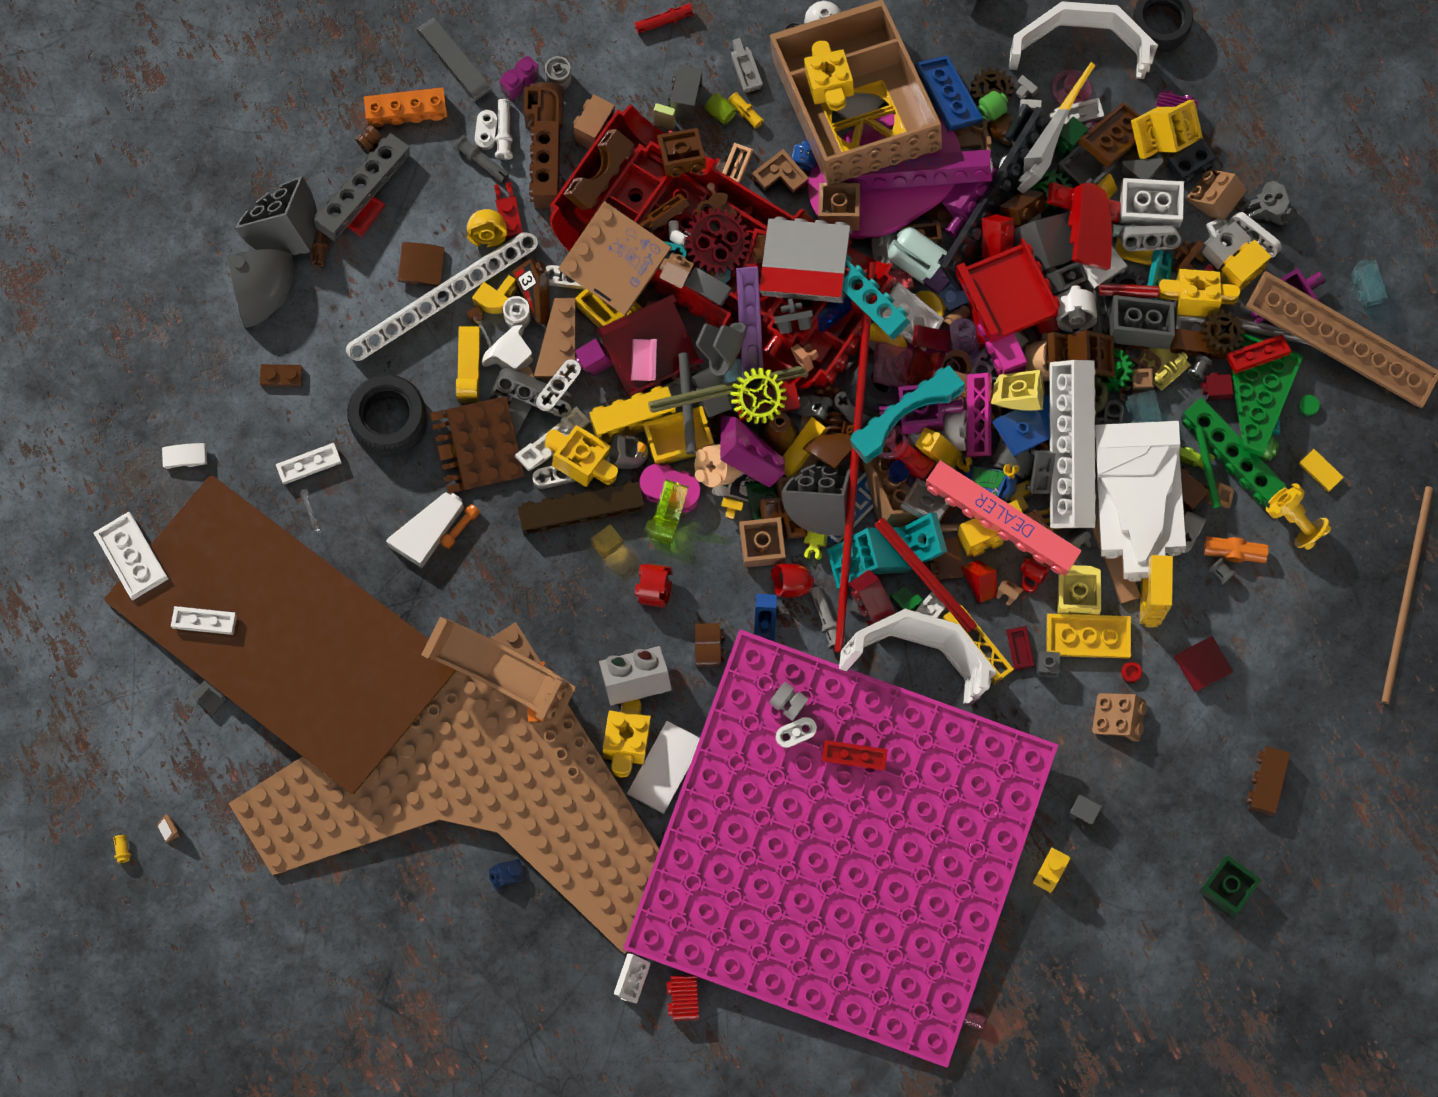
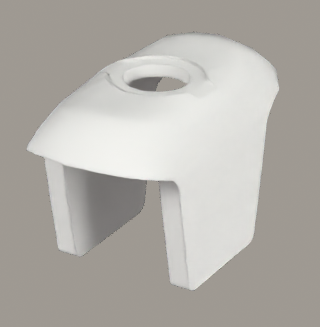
M515 325L485 352L482 365L488 367L496 364L501 368L509 367L515 370L530 366L533 363L532 352L521 338L525 325Z

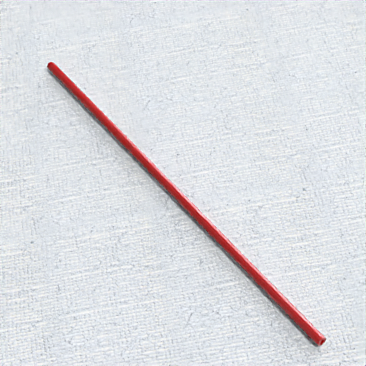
M868 262L866 279L868 281L871 278L875 279V262ZM873 296L870 297L869 304L873 303ZM864 311L853 433L858 429L862 430L871 327V318ZM853 448L851 452L834 651L841 653L844 644L859 455Z

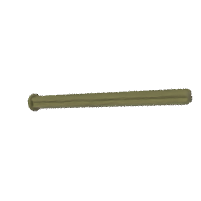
M801 365L771 372L770 377L774 374L778 375L775 382L800 377L808 378V372ZM754 379L745 387L757 388L762 379ZM737 380L648 402L650 412L654 413L729 395L731 392H737L738 389L732 387V385H740V382Z

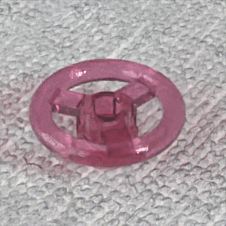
M1067 69L1059 72L1054 77L1051 91L1054 98L1060 104L1065 100L1062 97L1073 89L1068 85L1075 86L1082 76V72L1075 69ZM1067 76L1064 88L1058 91L1057 85L1059 80ZM1088 78L1084 83L1085 90L1080 89L1078 93L1081 98L1074 100L1073 104L1088 99L1091 92V84Z
M895 425L885 441L884 446L889 447L892 452H882L877 457L892 459L900 456L907 450L910 438L908 434H902L901 426ZM901 434L903 436V444L898 449L895 445V440Z

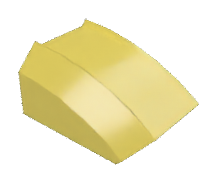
M1034 370L999 375L993 386L991 404L1021 411L1043 410L1045 391L1041 371Z
M1073 565L1066 576L1058 574V614L1100 615V569L1093 566Z

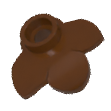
M725 193L713 194L709 200L700 202L696 209L697 216L700 218V212L704 208H712L714 213L718 207H720L721 213L728 209L729 216L734 212L736 213V211L726 204L728 195ZM710 222L709 228L712 231H718V225Z

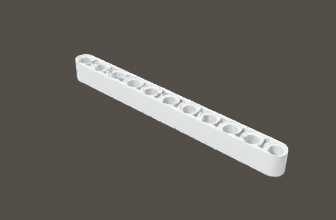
M530 233L517 235L351 341L346 347L347 355L356 361L368 357L532 252L538 245L537 238ZM528 236L531 239V244L525 248L523 246V239ZM512 247L514 255L511 258H507L506 250ZM495 258L497 266L494 269H490L489 261ZM475 269L480 271V277L477 280L472 278V272ZM458 280H462L463 288L457 291L455 283ZM445 291L446 299L440 302L438 300V293ZM423 302L429 303V310L427 312H422L420 309ZM406 313L412 314V321L410 323H405L403 320ZM392 323L395 325V331L392 334H388L386 328ZM376 334L378 342L375 345H371L369 338ZM359 345L361 353L358 356H353V347Z

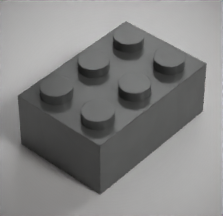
M1114 295L1108 308L1109 335L1113 336L1114 343L1169 349L1175 337L1174 302Z

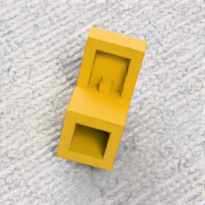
M508 275L498 290L483 282L472 297L473 304L481 306L483 311L490 314L503 313L505 301L509 299L508 297H512L517 290L516 279Z

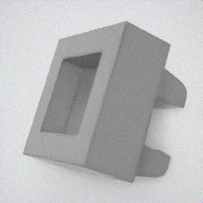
M1023 75L1018 79L1017 82L1020 88L1016 91V96L1020 99H1025L1028 94L1035 97L1039 92L1038 87Z

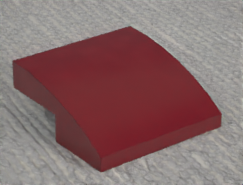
M1213 636L1174 656L1194 692L1208 687L1212 683L1233 673Z

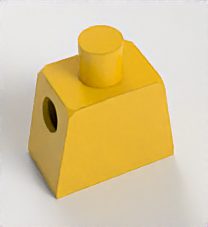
M1051 847L1033 884L1052 893L1071 857Z

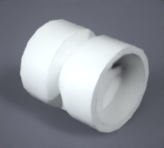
M513 296L505 301L503 313L509 328L518 324H524L526 328L531 321L528 302L520 296Z

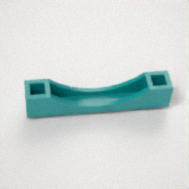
M950 366L937 370L933 378L929 381L924 380L917 387L918 389L912 393H906L899 403L890 405L886 408L883 415L872 418L868 422V426L862 430H856L851 435V447L865 464L883 452L884 444L890 431L905 415L925 405L949 403L965 391V383Z

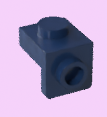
M520 859L498 863L489 869V878L491 883H493L494 889L526 879Z

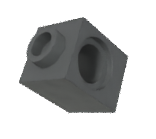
M1039 651L1036 663V677L1057 678L1060 667V653Z

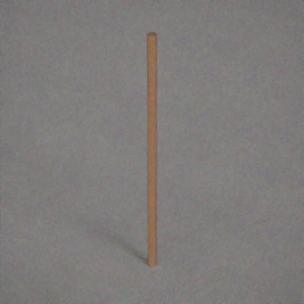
M1426 486L1381 701L1386 704H1390L1434 489Z

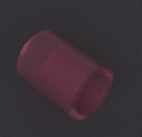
M967 1010L963 1024L981 1031L986 1017Z

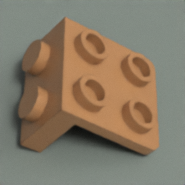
M1098 694L1092 728L1093 733L1096 735L1125 736L1131 741L1140 742L1141 735L1144 732L1143 719L1147 711L1146 701L1136 694Z

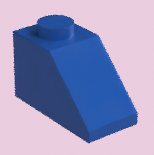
M756 594L754 635L771 641H775L777 595Z

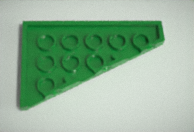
M1243 334L1241 337L1244 340L1239 343L1240 346L1236 350L1263 340ZM1291 351L1288 356L1236 374L1231 368L1244 451L1260 457L1264 456L1304 355Z

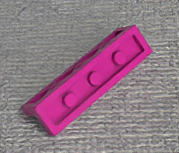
M991 373L967 374V457L984 458V456H991ZM985 404V407L980 412V408ZM980 419H982L985 422V427L980 425Z

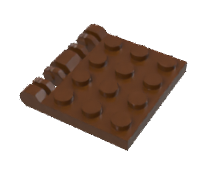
M507 396L430 413L431 421L448 418L446 422L433 424V429H442L443 427L450 426L451 434L435 437L436 442L453 439V443L437 446L440 460L457 457L456 462L443 464L442 469L448 470L459 466L460 474L444 477L445 482L462 479V482L446 485L448 494L525 477L522 463L515 457L519 450Z

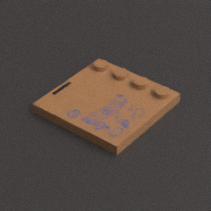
M604 201L558 270L626 316L672 247Z

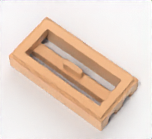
M734 143L722 173L727 175L736 150L739 149L740 152L730 178L741 183L753 149ZM747 152L737 179H734L743 154Z

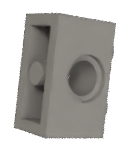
M1235 221L1229 226L1225 224L1218 231V236H1211L1204 243L1206 247L1201 253L1218 270L1225 265L1224 262L1231 255L1235 256L1239 253V248L1246 242L1249 243L1252 239Z

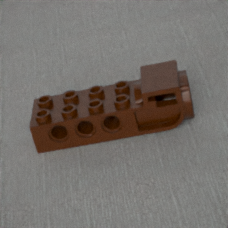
M549 82L530 84V87H524V119L526 128L530 129L532 143L530 145L531 164L529 171L531 183H529L530 202H534L535 209H550V204L559 193L560 132L563 128L564 89L558 84Z

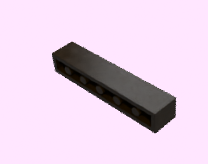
M626 481L623 485L616 487L614 485H607L601 490L596 491L594 489H587L582 491V494L577 495L568 493L558 499L548 497L538 503L529 501L522 503L518 507L523 536L645 511L640 483L635 481Z

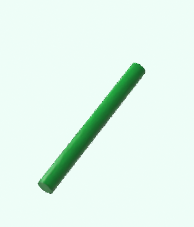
M1203 427L1195 428L1213 509L1221 507L1204 429Z

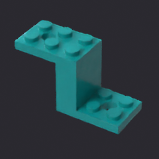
M937 512L929 513L904 527H892L923 563L947 552ZM866 528L853 535L849 583L867 570L874 574L907 573L913 570L877 528ZM925 535H926V538H927L926 544L924 543V540H923L924 537H925ZM844 541L827 549L837 588H840Z

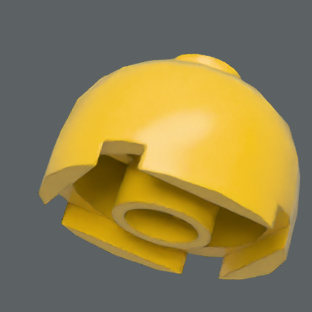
M483 209L472 214L467 223V238L472 244L479 247L480 244H488L487 247H495L505 241L507 225L500 213L491 209Z

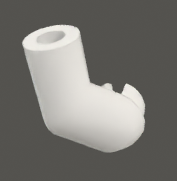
M675 220L669 221L670 241L685 247L689 242L683 240L687 236L679 231V222Z

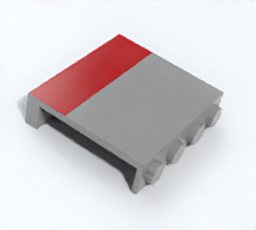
M784 217L768 219L759 286L761 295L843 303L844 293L842 289L849 235L852 234L850 225L844 222L827 224L823 220H816L814 223L800 218L795 219V221L787 220Z

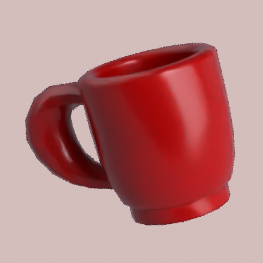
M1027 556L1020 568V571L1023 573L1021 585L1025 592L1033 593L1037 590L1038 585L1043 583L1050 569L1048 564L1045 562L1043 564L1039 563L1033 557ZM1026 577L1036 582L1035 585L1028 584Z

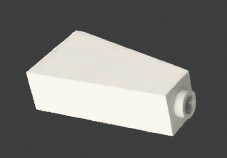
M445 492L391 535L386 541L388 547L420 568H423L440 544L439 541L449 531L463 511L462 499L453 493L449 495Z

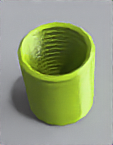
M718 92L709 98L704 107L709 114L723 123V125L727 124L737 111V107Z

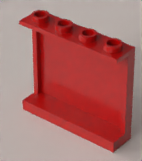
M1024 238L1021 239L1020 245L967 267L965 263L956 267V275L990 343L1058 316L1060 302L1057 296H1053L1050 291L1052 289L1051 284L1047 278L1044 279L1042 266L1039 261H1035L1033 248L1030 244L1026 243Z

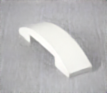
M575 407L568 416L561 418V422L551 430H558L568 436L576 425L584 429L590 423V420ZM546 434L533 444H528L515 455L528 471L539 466L554 455L553 451L545 447Z

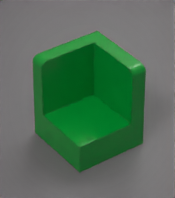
M905 586L896 594L892 593L889 598L899 611L904 609L915 611L922 604L920 596L918 594L914 596Z

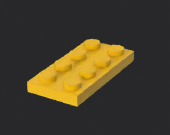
M1047 614L1046 651L1059 652L1060 657L1130 659L1131 616Z

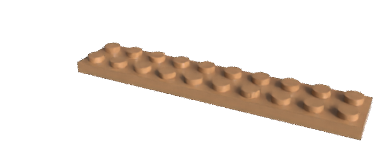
M1267 271L1261 276L1245 306L1248 310L1419 408L1424 407L1438 380L1437 369Z

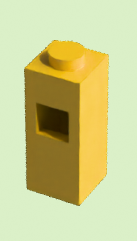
M926 427L915 444L926 456L935 461V464L942 461L953 469L958 459L962 456V453L944 436Z

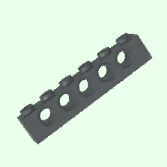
M391 133L387 138H382L378 148L367 155L364 164L354 170L353 176L348 181L345 180L342 183L340 191L329 198L323 210L320 209L315 214V228L335 241L410 156V146ZM385 155L390 156L389 159H383L382 157ZM371 170H377L378 172L373 174V173H370L369 171H371ZM359 184H364V185H366V186L363 187V188H358V187H357V185H359ZM347 198L352 199L351 202H345L344 200ZM333 213H339V214H340V215L337 216V217L331 216V214H333Z

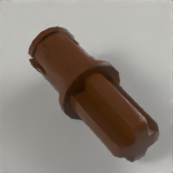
M317 230L315 243L312 245L314 250L311 264L317 267L319 263V267H323L328 245H326L327 236Z

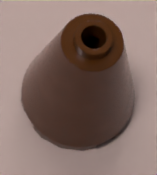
M780 412V415L773 414L774 420L768 418L767 423H762L758 437L779 455H784L799 435V430L787 414Z

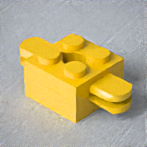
M827 41L815 42L812 46V56L804 58L805 74L814 104L827 102L830 110L839 111L845 107L846 97L854 96L853 79L844 49L832 52Z
M1179 269L1177 280L1163 279L1159 283V298L1176 300L1177 315L1206 317L1215 310L1219 313L1221 304L1235 305L1240 295V289L1237 285L1221 284L1220 272Z
M577 425L568 436L555 429L550 430L546 434L545 447L554 452L552 462L554 468L585 487L589 485L594 477L607 485L615 482L618 468L607 461L611 448L610 445Z
M639 699L623 702L620 712H608L602 759L612 760V772L620 778L629 776L633 763L643 765L645 763L651 716L640 715L641 702Z

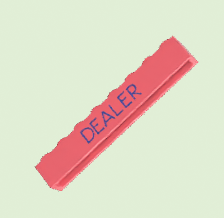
M942 461L938 462L926 480L925 486L931 494L942 496L947 504L952 507H959L963 510V514L969 518H976L986 529L990 530L992 528L998 532L997 535L1003 540H1010L1015 543L1016 548L1020 551L1031 553L1036 561L1042 564L1045 562L1051 566V570L1056 574L1066 576L1082 551Z

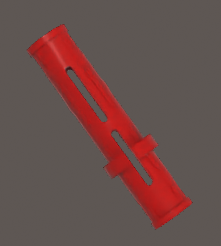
M688 3L674 9L673 7L669 8V11L634 22L636 32L641 34L668 23H677V20L694 15L691 4Z

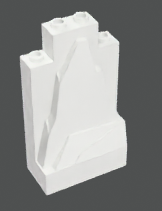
M1179 421L1095 425V469L1101 556L1113 559L1122 555L1123 578L1129 581H1140L1141 578H1148L1151 555L1166 556L1165 553H1169V555L1177 556L1185 553L1186 538L1179 455Z

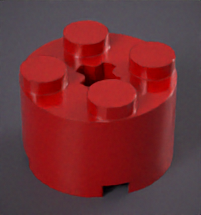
M647 563L640 565V584H636L635 596L638 597L640 605L666 608L665 603L668 604L672 589V581L669 579V575H673L672 567Z

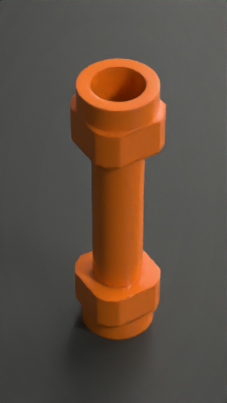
M473 504L466 508L464 511L465 515L450 533H445L439 541L446 549L449 550L456 543L455 538L471 519L475 520L478 517L480 510Z

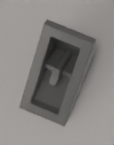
M1163 158L1123 161L1120 171L1127 178L1151 180L1161 169Z

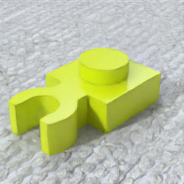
M807 530L804 544L809 545V547L805 550V558L810 560L811 554L816 552L815 558L821 560L820 546L826 547L828 535L817 534Z

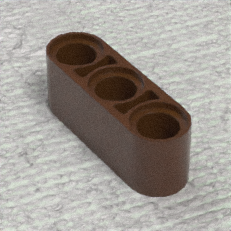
M1175 329V337L1170 346L1171 353L1181 354L1184 352L1187 356L1195 357L1200 354L1209 359L1217 360L1225 359L1227 351L1220 355L1219 350L1213 353V347L1206 348L1208 343L1207 341H1201L1205 336L1199 334V331Z

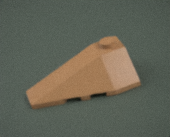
M879 455L867 464L863 461L877 519L885 518L892 527H900L917 518V516L900 508L911 488L906 483L907 479L904 475L900 476L894 469V463L889 459V469L884 471L880 468L881 456Z

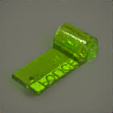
M665 479L655 516L652 521L648 520L645 527L647 537L669 545L672 544L689 489L688 486Z

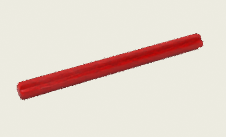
M885 518L879 519L875 523V527L947 610L951 612L960 625L968 633L973 631L977 626L974 620Z

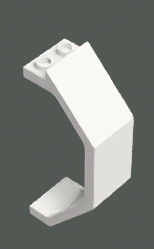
M1060 2L1016 33L1010 50L1009 70H1017L1021 51L1058 26L1110 29L1136 53V79H1144L1146 72H1150V64L1153 63L1158 45L1118 5Z
M908 609L897 612L856 632L841 650L839 664L840 670L847 671L863 653L864 647L889 636L936 648L947 657L965 681L963 704L972 706L976 700L981 698L985 691H988L991 678L997 673L960 624Z

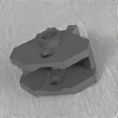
M1276 181L1266 183L1261 194L1257 195L1258 199L1244 204L1245 212H1251L1248 216L1254 221L1265 218V221L1270 220L1278 225H1283L1289 222L1293 213L1284 185Z

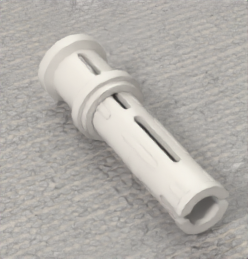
M506 99L498 100V134L495 137V142L497 143L495 158L499 160H510L513 158V153L511 152L513 137L510 134L511 102L507 100L506 103Z

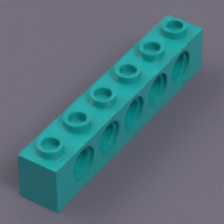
M847 254L845 268H849V272L844 276L842 290L894 340L911 323L906 318L909 314L901 306L896 308L892 304L895 300L887 292L882 294L878 290L880 286L872 278L868 281L864 277L866 272L858 264L854 267L850 263L852 258ZM858 282H863V287L860 290H855V285ZM877 296V301L874 304H869L870 297ZM891 309V315L888 318H883L884 311Z

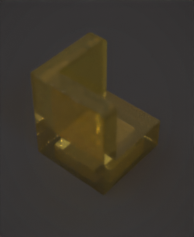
M609 525L591 538V544L604 560L623 546V539L612 525Z

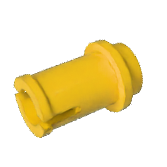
M127 835L113 837L116 851L114 859H117V863L130 861L131 853L128 851Z

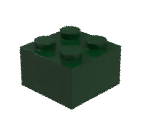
M1226 854L1201 887L1199 893L1234 917L1261 882V879Z

